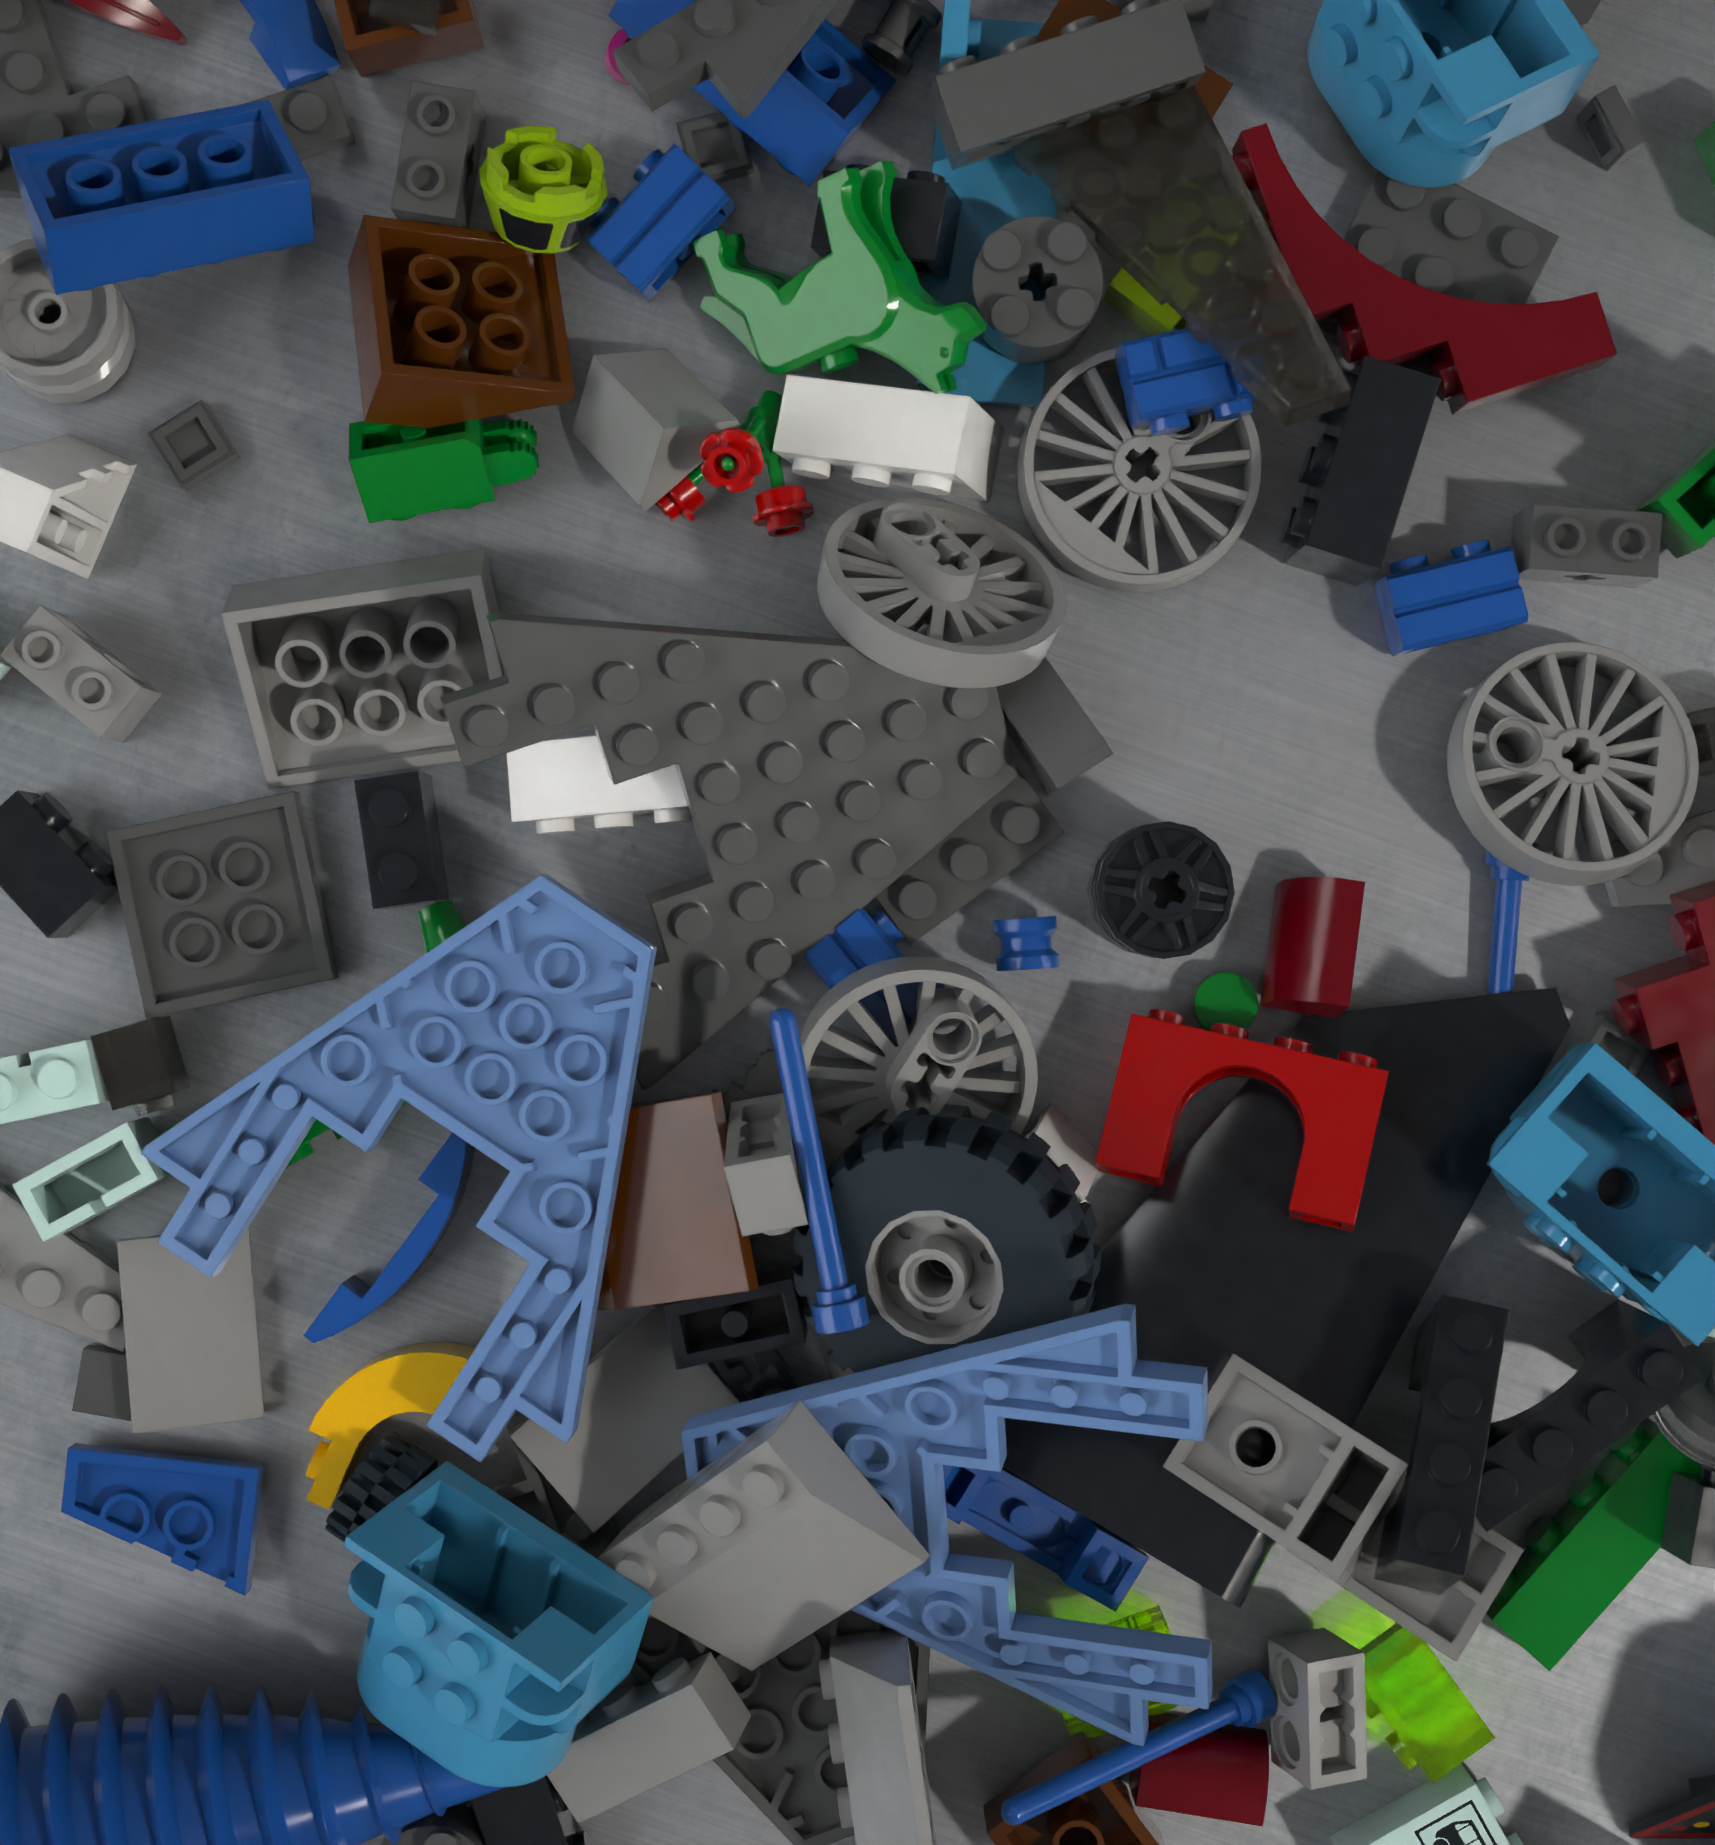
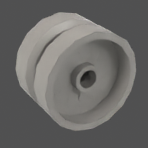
M34 238L25 239L1 250V369L26 393L52 403L84 402L108 391L127 371L136 347L135 321L117 286L112 283L86 291H73L56 295L38 254Z

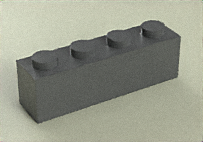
M1136 0L1121 10V16L1100 23L1095 15L1083 17L1064 26L1060 30V36L1038 42L1037 37L1034 35L1022 37L1003 46L1000 49L1001 55L981 62H977L976 57L973 55L965 56L942 66L939 69L940 75L935 76L927 98L952 170L1076 130V128L1191 92L1206 70L1182 0H1167L1161 3L1159 0Z

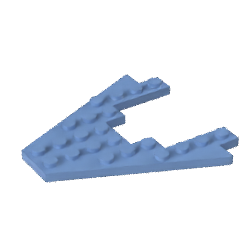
M547 874L540 875L147 1144L141 1155L190 1187L157 1242L209 1278L220 1274L316 1119L363 1151L368 1152L376 1147L401 1105L406 1101L510 1171L476 1224V1227L530 1263L426 1426L480 1463L489 1454L516 1410L567 1444L577 1431L657 947Z
M1122 1304L689 1416L684 1425L681 1436L688 1479L799 1400L804 1404L930 1554L923 1564L850 1610L1134 1745L1144 1746L1149 1728L1148 1701L1201 1709L1209 1708L1213 1691L1212 1640L1016 1612L1013 1561L949 1552L943 1465L1001 1472L1007 1456L1005 1418L1204 1442L1208 1427L1207 1367L1137 1359L1135 1305Z

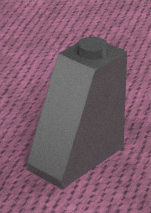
M1044 657L1036 669L1025 677L1012 683L997 686L1007 733L1047 795L1055 792L1114 754L1046 657Z

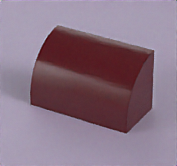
M1311 876L1289 878L1276 884L1260 1001L1261 1007L1336 1019L1350 1007L1365 882L1343 878Z
M1148 1711V1732L1181 1716ZM1227 1724L1131 1770L1129 1787L1135 1806L1263 1827L1269 1783V1746L1267 1734L1264 1729L1248 1728L1246 1726L1237 1727L1233 1724Z

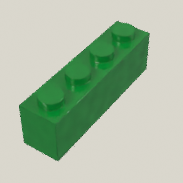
M1647 1418L1610 1444L1609 1449L1611 1452L1595 1470L1589 1469L1583 1472L1571 1484L1567 1492L1568 1500L1552 1518L1545 1517L1533 1526L1525 1538L1524 1544L1526 1547L1486 1612L1492 1621L1549 1672L1660 1549L1673 1471L1699 1475L1701 1465H1705L1670 1432L1650 1418Z

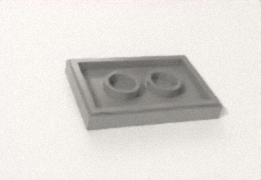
M249 1228L220 1274L209 1278L159 1244L157 1241L161 1235L118 1239L117 1249L132 1433L139 1434L264 1418Z
M651 1305L589 1361L578 1429L567 1444L528 1417L521 1421L508 1435L589 1529L595 1533L683 1452L681 1431L689 1416L734 1405L738 1400L707 1364L677 1370L666 1317L657 1305Z

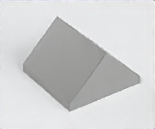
M667 348L593 355L572 433L643 511L646 512L703 462L699 450L703 440L709 434L714 432L720 433L726 428H742V426Z

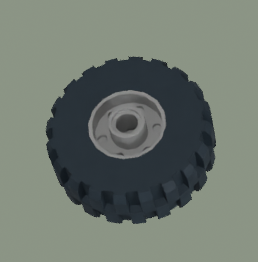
M945 1105L936 1115H930L926 1108L919 1107L901 1112L891 1123L880 1121L863 1132L829 1166L826 1172L848 1282H855L857 1293L865 1295L870 1322L863 1327L840 1333L818 1334L816 1332L811 1305L817 1302L815 1291L821 1288L809 1221L808 1225L796 1227L793 1249L797 1255L803 1256V1259L793 1270L797 1293L801 1297L807 1296L809 1308L804 1313L809 1327L815 1336L823 1335L831 1347L828 1352L829 1357L843 1371L849 1367L853 1372L858 1373L1089 1312L1096 1293L1093 1288L1094 1281L1100 1271L1101 1248L1092 1243L1091 1238L1097 1227V1222L1091 1204L1087 1202L1079 1203L1075 1192L1080 1185V1181L1068 1164L1058 1167L1047 1155L1051 1148L1047 1142L1034 1132H1032L1028 1139L1010 1129L1012 1125L1011 1119L990 1112L984 1120L970 1117L971 1110L968 1106Z

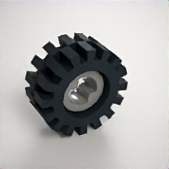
M392 1432L391 1435L387 1434L382 1439L380 1445L376 1444L370 1450L367 1460L360 1462L353 1478L348 1479L342 1488L344 1490L343 1494L336 1498L332 1506L334 1510L327 1517L326 1522L328 1524L325 1526L326 1530L345 1543V1538L348 1534L438 1468V1460L397 1432Z

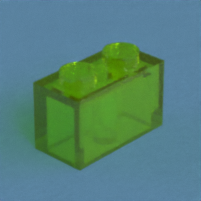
M1395 1623L1360 1649L1364 1652L1366 1714L1370 1719H1373L1379 1713H1382L1394 1731L1385 1739L1408 1771L1419 1764L1432 1783H1434L1495 1739V1736L1425 1641Z

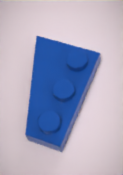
M75 1443L67 1451L61 1512L130 1544L136 1541L172 1558V1563L193 1572L195 1569H198L226 1582L225 1587L245 1596L252 1586L265 1463Z

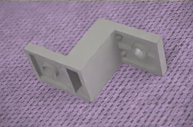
M1234 1353L1208 1393V1427L1204 1442L1179 1439L1163 1465L1165 1469L1279 1543L1288 1552L1455 1662L1459 1659L1524 1551L1523 1548L1493 1529L1486 1532L1475 1521L1466 1576L1440 1595L1374 1579L1385 1515L1396 1504L1400 1496L1409 1465ZM1251 1429L1265 1430L1272 1435L1275 1441L1276 1450L1272 1460L1261 1467H1251L1244 1464L1237 1453V1444L1240 1437Z

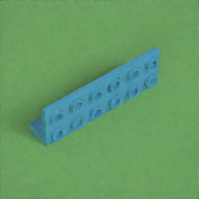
M944 0L939 69L945 64L965 56L973 55L976 57L977 62L1001 55L1000 49L1006 44L1026 36L1034 35L1037 37L1045 23L969 18L971 0ZM935 121L931 172L943 176L945 183H949L962 202L949 278L924 275L923 289L936 301L947 306L959 302L968 303V290L975 261L987 237L1009 222L1024 217L1045 216L1056 219L1062 134L952 170ZM1026 282L1024 290L1032 292L1034 301L1043 300L1046 290L1039 289L1036 282ZM978 336L969 342L966 364L952 372L957 389L945 394L970 396L977 404L1034 408L1043 396L1046 363L1021 364L1003 357L1000 352ZM917 379L916 390L933 392Z

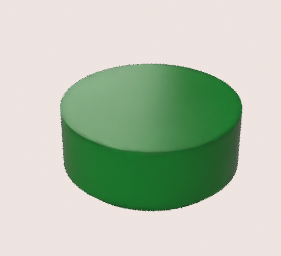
M1216 972L1208 975L1199 982L1192 996L1193 1014L1197 1022L1208 1031H1210L1212 1023H1223L1246 1029L1255 1019L1258 1010L1257 994L1251 983L1244 977L1231 972Z

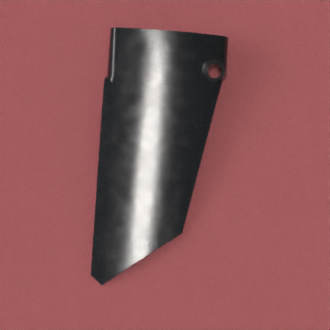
M1556 987L1345 1011L1336 1019L1314 1015L1302 1017L1284 1038L1306 1042L1313 1046L1312 1054L1332 1059H1338L1339 1052H1353L1366 1055L1378 1061L1377 1069L1389 1071L1354 1232L1289 1218V1206L1305 1138L1302 1121L1292 1102L1280 1090L1264 1081L1249 1078L1165 1175L1162 1187L1156 1186L1101 1249L1100 1271L1093 1286L1096 1293L1088 1313L1122 1304L1135 1305L1137 1359L1207 1367V1387L1209 1393L1234 1353L1352 1428L1492 1171L1486 1163L1489 1161L1493 1143L1511 1122L1509 1117L1540 1083L1570 1027ZM1005 1418L1007 1456L1003 1464L1004 1468L1226 1601L1241 1608L1273 1550L1276 1541L1163 1467L1179 1439ZM1262 1429L1248 1430L1240 1437L1237 1444V1453L1240 1460L1251 1467H1261L1269 1463L1276 1450L1274 1438L1270 1433Z

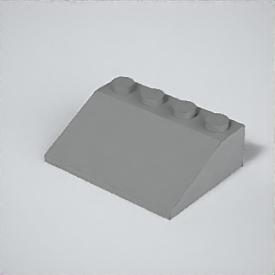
M486 548L232 586L221 615L268 789L461 761L440 696L505 675L486 615L499 612Z
M799 1400L634 1516L598 1557V1560L654 1596L649 1615L753 1671L920 1566L927 1560L930 1554Z
M892 1629L830 1637V1659L819 1660V1671L823 1699H836L839 1723L828 1724V1735L833 1765L845 1763L848 1787L837 1788L842 1829L854 1827L856 1845H937L908 1637Z

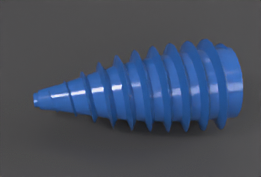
M210 1684L198 1715L177 1714L166 1688L161 1685L156 1693L149 1716L129 1717L118 1693L113 1688L107 1693L99 1719L95 1721H80L71 1700L65 1693H61L57 1697L48 1725L31 1726L22 1705L15 1698L8 1701L0 1721V1845H361L382 1834L386 1836L390 1843L395 1845L399 1842L405 1825L433 1813L443 1816L448 1807L506 1788L483 1786L454 1775L385 1725L368 1722L361 1703L351 1722L322 1717L312 1690L299 1717L274 1714L262 1685L258 1689L248 1715L227 1713L214 1685Z

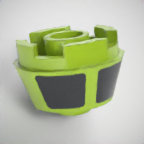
M529 125L508 129L505 132L504 143L493 149L488 147L487 157L479 169L481 188L493 227L503 240L517 248L533 253L553 254L567 251L581 242L608 194L604 177L603 159L589 142L581 150L572 144L556 140L557 128Z

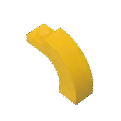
M422 1342L406 1345L374 1358L344 1381L324 1402L308 1429L312 1433L331 1440V1443L321 1441L310 1460L305 1477L314 1480L306 1500L330 1510L336 1498L343 1494L344 1490L342 1488L347 1480L350 1479L373 1427L382 1420L400 1413L424 1412L434 1414L472 1355L475 1347L451 1342Z

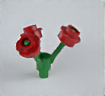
M763 391L756 406L747 409L741 423L742 428H726L720 433L714 432L709 434L703 440L699 450L703 462L655 503L671 522L675 521L680 515L688 522L695 520L693 513L706 502L696 487L702 480L706 479L714 487L724 486L729 492H743L754 484V476L762 472L765 462L767 464L771 489L755 496L757 514L752 516V522L756 526L765 525L768 535L772 537L796 534L806 528L804 520L814 514L813 504L807 502L803 487L785 486L781 456L772 451L782 396L774 391Z

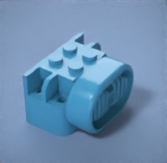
M1324 0L1312 26L1307 45L1308 64L1315 84L1364 158L1385 176L1406 185L1422 188L1444 187L1466 179L1485 163L1495 147L1557 118L1564 112L1600 56V53L1563 0Z
M1597 1043L1574 1044L1509 1117L1511 1122L1493 1143L1490 1150V1158L1486 1164L1492 1169L1494 1176L1503 1185L1512 1204L1526 1218L1522 1224L1551 1249L1556 1246L1576 1261L1572 1268L1588 1283L1602 1293L1607 1291L1617 1299L1623 1295L1626 1299L1638 1303L1653 1317L1666 1322L1668 1325H1672L1692 1344L1699 1346L1715 1328V1145ZM1612 1169L1620 1177L1622 1183L1621 1192L1613 1202L1604 1204L1599 1198L1597 1191L1598 1181L1603 1173Z
M448 1461L444 1462L348 1534L344 1543L345 1548L363 1559L351 1571L347 1591L351 1601L370 1616L357 1669L358 1688L366 1707L383 1725L442 1767L464 1780L483 1786L516 1787L526 1785L545 1777L559 1766L569 1751L577 1724L620 1684L632 1670L654 1600L653 1595Z

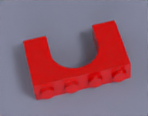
M1149 1009L1147 1017L1131 1013L1095 1160L1099 1172L1162 1187L1177 1123L1187 1102L1199 1090L1220 1079L1230 1077L1254 1078L1280 1090L1292 1102L1302 1121L1305 1138L1290 1201L1289 1218L1354 1232L1389 1071L1377 1069L1378 1061L1376 1059L1358 1053L1339 1052L1338 1059H1332L1312 1054V1045L1291 1038L1276 1037L1274 1044L1270 1045L1248 1040L1249 1032L1233 1025L1212 1023L1210 1031L1185 1026L1186 1018L1184 1016L1166 1010Z

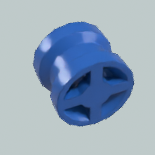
M1056 916L993 920L994 933L1001 939V953L996 957V971L1060 967L1059 954L1052 949L1051 935L1057 929Z

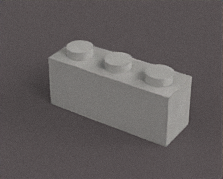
M711 1652L688 1663L684 1657L677 1658L663 1666L653 1676L652 1681L637 1688L633 1683L622 1685L610 1693L599 1707L591 1710L577 1724L567 1755L559 1766L547 1776L579 1824L734 1750L751 1714Z

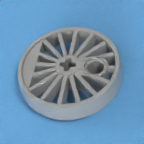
M1117 347L1100 352L1077 364L1056 380L1043 394L1034 407L1021 436L1016 467L1017 487L1021 506L1032 532L1047 553L1062 567L1086 582L1102 588L1132 593L1153 592L1180 585L1197 577L1219 561L1233 546L1245 528L1257 501L1262 473L1261 447L1251 414L1221 422H1216L1215 420L1211 422L1212 412L1191 416L1193 430L1185 435L1171 433L1162 436H1152L1150 426L1132 430L1127 409L1126 425L1097 372L1098 370L1116 365L1115 353L1119 348ZM1082 379L1111 433L1062 393L1072 384ZM1052 407L1100 447L1040 430L1041 423L1049 408ZM1234 425L1242 450L1187 456L1194 446ZM1035 446L1098 465L1034 472ZM1149 448L1156 453L1157 457L1145 472L1147 477H1142L1136 483L1127 476L1132 467L1130 463L1136 462ZM1244 465L1243 490L1187 474L1183 471ZM1100 481L1096 486L1066 502L1046 487ZM1180 489L1238 506L1229 528L1225 527ZM1105 495L1108 496L1090 521L1076 512ZM1169 503L1218 542L1202 558L1199 559ZM1119 505L1121 509L1111 540L1099 529ZM1152 509L1183 564V568L1159 574ZM1134 510L1137 511L1142 564L1123 550Z
M895 497L869 501L857 505L839 516L829 529L823 546L817 578V593L821 608L829 622L849 644L868 658L894 672L919 681L940 686L972 689L1001 686L1019 680L1031 673L1042 662L1065 615L1066 595L1064 586L1048 559L1027 539L1006 525L984 514L955 504L912 497ZM924 624L928 625L926 636L917 633Z
M1560 642L1535 647L1520 653L1494 670L1474 688L1462 704L1450 732L1447 749V772L1451 793L1463 821L1481 845L1494 857L1508 867L1536 880L1566 886H1585L1611 881L1632 872L1652 858L1677 832L1691 808L1696 793L1699 760L1694 732L1682 705L1668 686L1650 669L1637 660L1611 648L1582 642ZM1559 666L1576 667L1571 707ZM1534 668L1537 669L1546 704L1521 672ZM1597 673L1613 680V683L1589 721L1594 676ZM1501 683L1526 717L1490 696V691ZM1626 689L1644 705L1643 708L1602 736H1598ZM1478 715L1494 724L1487 734L1474 731ZM1653 716L1650 738L1611 745ZM1497 742L1510 745L1515 750L1519 763L1506 761L1497 749ZM1648 756L1647 765L1626 761ZM1632 783L1645 785V790L1643 791ZM1491 787L1517 794L1492 810L1481 789ZM1534 797L1543 798L1520 837H1517L1502 823V819ZM1559 802L1552 856L1534 848L1532 845ZM1624 806L1641 816L1640 827ZM1578 816L1592 862L1572 860ZM1603 818L1631 854L1614 859Z
M908 956L888 959L866 966L850 974L832 987L812 1009L800 1030L799 1035L808 1078L849 1081L811 1093L824 1162L828 1168L867 1129L880 1121L891 1123L901 1112L924 1107L929 1111L930 1115H936L947 1105L946 1102L951 1105L968 1106L971 1110V1115L985 1120L988 1114L993 1112L1011 1119L1012 1125L1010 1129L1020 1135L1033 1110L1037 1094L1038 1064L1031 1037L1021 1017L1005 996L991 982L972 969L958 963L927 956ZM919 982L914 1015L906 1026L895 985ZM936 983L955 986V988H936ZM883 989L897 1045L859 1000ZM974 995L989 1003L976 1014L973 1013L969 1005ZM845 1010H848L877 1046L832 1025V1023ZM956 1018L961 1020L960 1025L948 1034L934 1033L939 1023L946 1019ZM1003 1020H1006L1010 1025L1012 1034L982 1042V1036ZM821 1040L859 1060L813 1056ZM1014 1056L1017 1057L1016 1072L973 1069ZM966 1090L1010 1093L1002 1109ZM854 1104L841 1115L831 1112V1110ZM871 1119H873L868 1128L862 1127Z

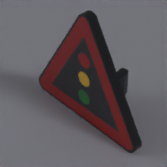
M1715 1775L1689 1778L1688 1782L1692 1799L1628 1825L1629 1837L1715 1839Z

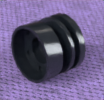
M1170 821L1132 828L1108 842L1092 865L1087 885L1090 913L1103 935L1126 952L1159 959L1190 955L1212 942L1229 919L1235 895L1231 866L1217 843L1195 827ZM1169 874L1172 876L1170 887L1178 892L1176 901H1163L1158 908L1154 905L1156 893L1148 889L1149 881L1164 879Z

